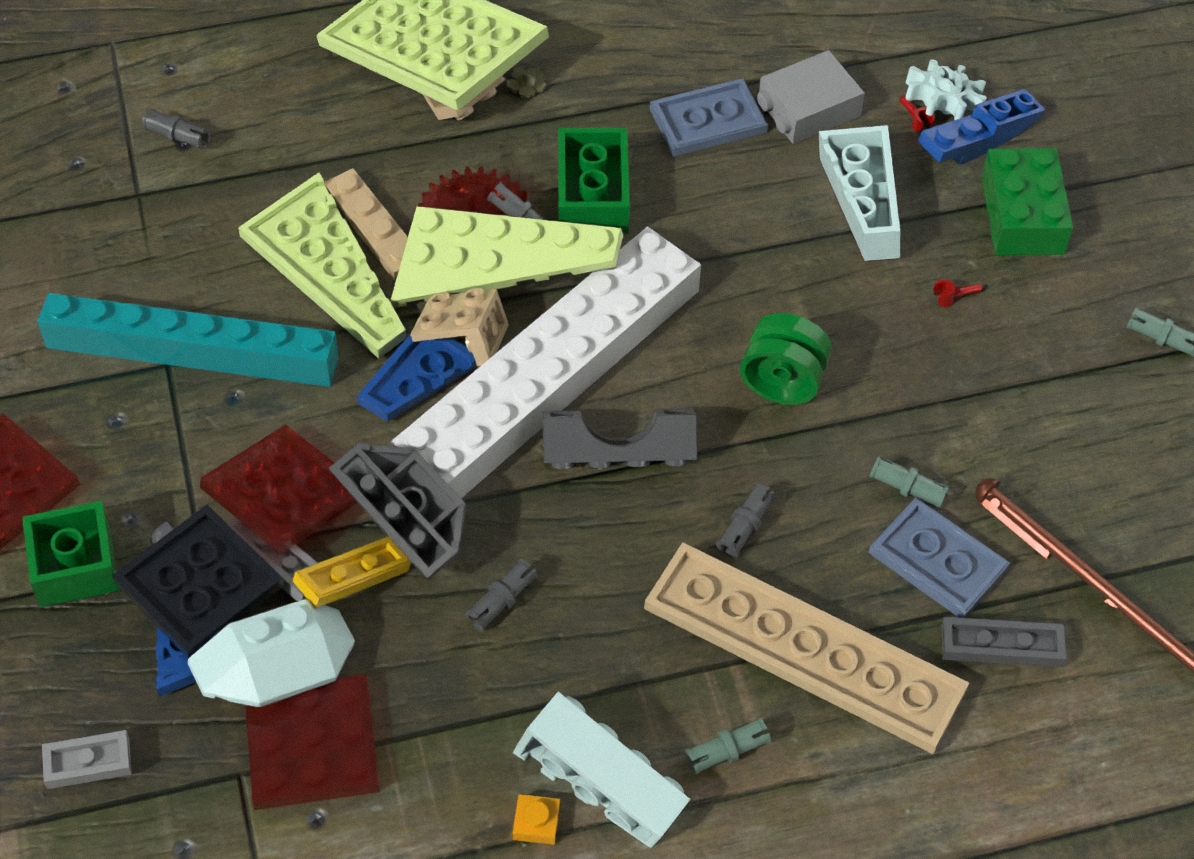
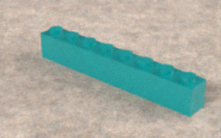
M48 293L37 320L45 346L49 349L331 387L339 360L335 331Z

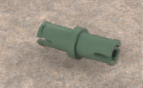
M1135 307L1131 317L1144 322V324L1130 318L1126 326L1127 329L1134 330L1156 340L1155 344L1161 347L1163 344H1166L1194 358V345L1185 342L1186 340L1194 344L1193 332L1173 324L1174 320L1168 317L1165 321Z
M881 455L878 456L869 476L872 479L874 478L901 490L899 494L905 497L910 494L935 505L937 508H940L949 489L948 485L941 484L919 474V469L911 467V469L905 468L883 458Z
M758 718L756 721L730 732L724 729L717 733L716 738L691 749H686L685 755L687 760H696L689 763L695 775L699 774L701 771L726 760L732 763L739 759L740 754L770 743L771 737L769 732H761L767 729L762 718Z

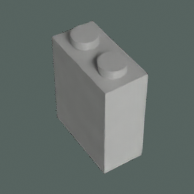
M827 50L762 76L757 100L761 109L765 112L767 111L775 121L777 129L782 134H785L792 144L819 134V131L829 130L860 117L865 93L833 54Z

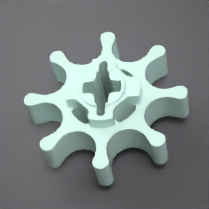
M930 60L927 71H922L915 66L910 67L905 82L909 85L905 98L909 101L922 100L927 106L925 113L929 116H932L935 110H940L943 114H953L954 119L957 120L963 118L966 109L974 111L976 104L986 101L987 97L982 95L986 82L984 80H969L964 73L965 66L959 65L957 70L953 71L948 66H938L936 60Z

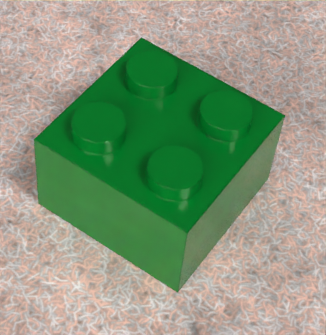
M102 501L22 517L30 584L40 607L120 591L112 577L117 572L111 524Z

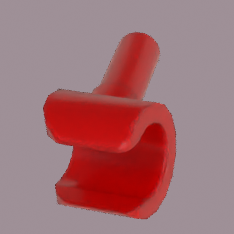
M905 95L900 98V102L913 117L911 127L914 131L922 130L923 121L927 123L928 127H932L935 119L934 113L932 116H929L925 113L927 107L918 109L911 101L905 98Z
M944 279L937 281L933 287V294L940 295L938 297V304L944 308L950 307L957 297L982 292L980 283L964 287H954L951 281Z

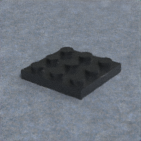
M205 505L112 575L114 583L188 659L228 624L244 618L284 586L283 577L208 505Z

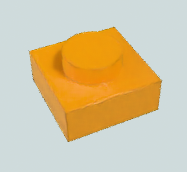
M518 794L513 840L555 845L560 799Z

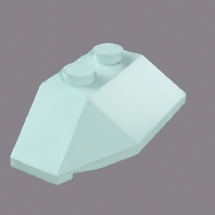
M304 599L228 624L188 659V665L204 697H219L230 702L262 707L336 681L349 652H351L355 640L338 609L326 605L315 608L310 600Z

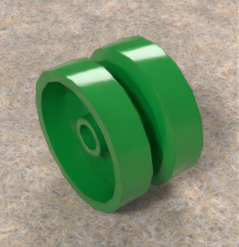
M773 313L762 317L755 324L750 337L749 347L745 350L740 363L739 373L744 384L755 394L766 400L782 405L807 403L817 395L823 371L826 369L831 355L832 344L828 335L810 320L790 313Z

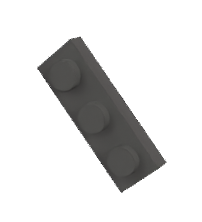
M943 617L941 624L943 660L1064 667L1067 660L1064 624Z

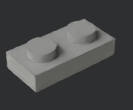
M126 730L42 744L43 777L47 789L132 775L130 742Z

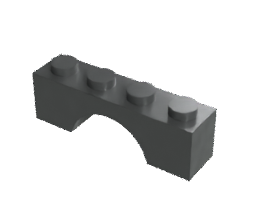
M693 408L655 409L650 422L641 432L625 439H610L593 431L586 423L581 411H543L544 463H552V468L556 469L573 468L574 463L589 462V466L594 468L611 467L612 462L627 461V465L631 467H645L650 465V461L665 460V465L669 466L687 465L688 460H697L696 413Z

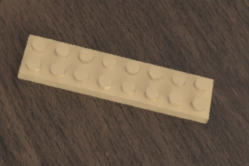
M683 542L645 600V610L931 754H934L969 686V682Z

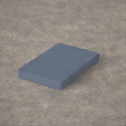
M743 78L650 101V111L673 157L767 133L768 124Z
M917 497L871 544L868 552L959 618H966L1007 572L1010 566V562Z

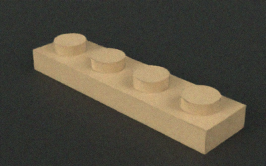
M353 168L325 181L324 185L329 194H332L338 210L391 278L396 281L408 236Z

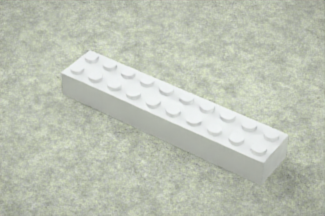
M647 226L620 249L616 267L592 272L391 441V446L416 449L459 497L462 498L543 428V411H562L699 292L701 264Z

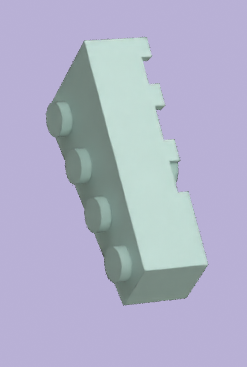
M888 125L819 131L821 163L864 260L900 258V224Z
M559 691L526 729L513 751L515 755L524 761L530 755L541 762L543 765L541 773L551 780L555 781L557 778L570 782L575 791V796L587 805L598 806L600 803L606 807L604 811L606 818L650 848L663 836L690 801V798L684 794L682 786L677 781L667 776H661L650 767L651 763L645 755L637 750L628 749L618 740V736L613 729L604 723L595 722L585 714V709L580 702L570 696H563Z

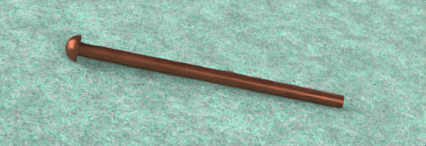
M987 478L977 485L975 495L980 504L1046 559H1049L1052 554L1084 582L1099 590L1108 598L1104 601L1106 604L1118 609L1194 673V653L1001 493L998 490L1000 481Z

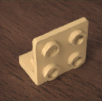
M474 288L465 293L449 294L443 292L430 297L410 335L413 342L466 336L467 349L470 353H473L477 366H481L497 353L509 324L497 289L483 290L481 288Z

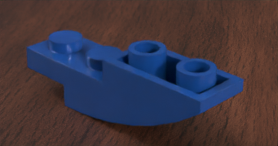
M1023 89L976 104L972 115L923 130L918 142L939 163L954 158L959 164H962L987 153L988 149H995L1012 139L1043 116L1045 109L1031 94Z

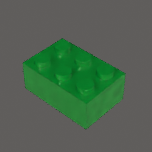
M558 128L559 222L621 228L623 234H629L630 199L627 128Z
M1057 148L988 149L981 178L995 256L1065 255L1073 225Z

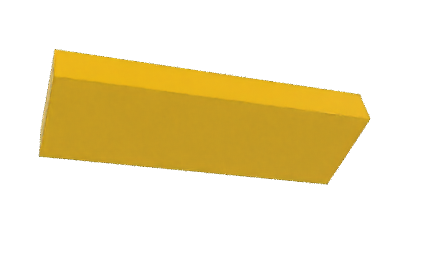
M385 537L296 571L292 582L310 600L312 605L318 608L408 572L411 561L389 537Z

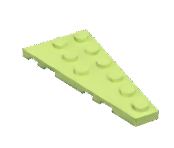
M320 172L238 227L240 237L376 357L381 358L406 339V331L391 302L385 297L380 288L379 280L374 271L372 272L368 266L362 249L346 220L342 218L338 211L336 202L332 194H329Z
M416 206L390 302L396 308L407 306L406 302L424 299L427 302L430 297L443 292L454 294L465 293L474 288H481L483 290L516 286V282L535 279L538 282L548 280L551 275L567 272L576 275L614 268L617 264L623 233L621 228Z

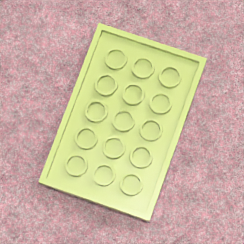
M362 0L316 35L319 46L457 111L549 38L547 26L486 0Z

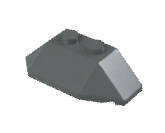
M358 443L329 468L362 509L428 580L459 554L466 503L416 449L371 446L370 444Z

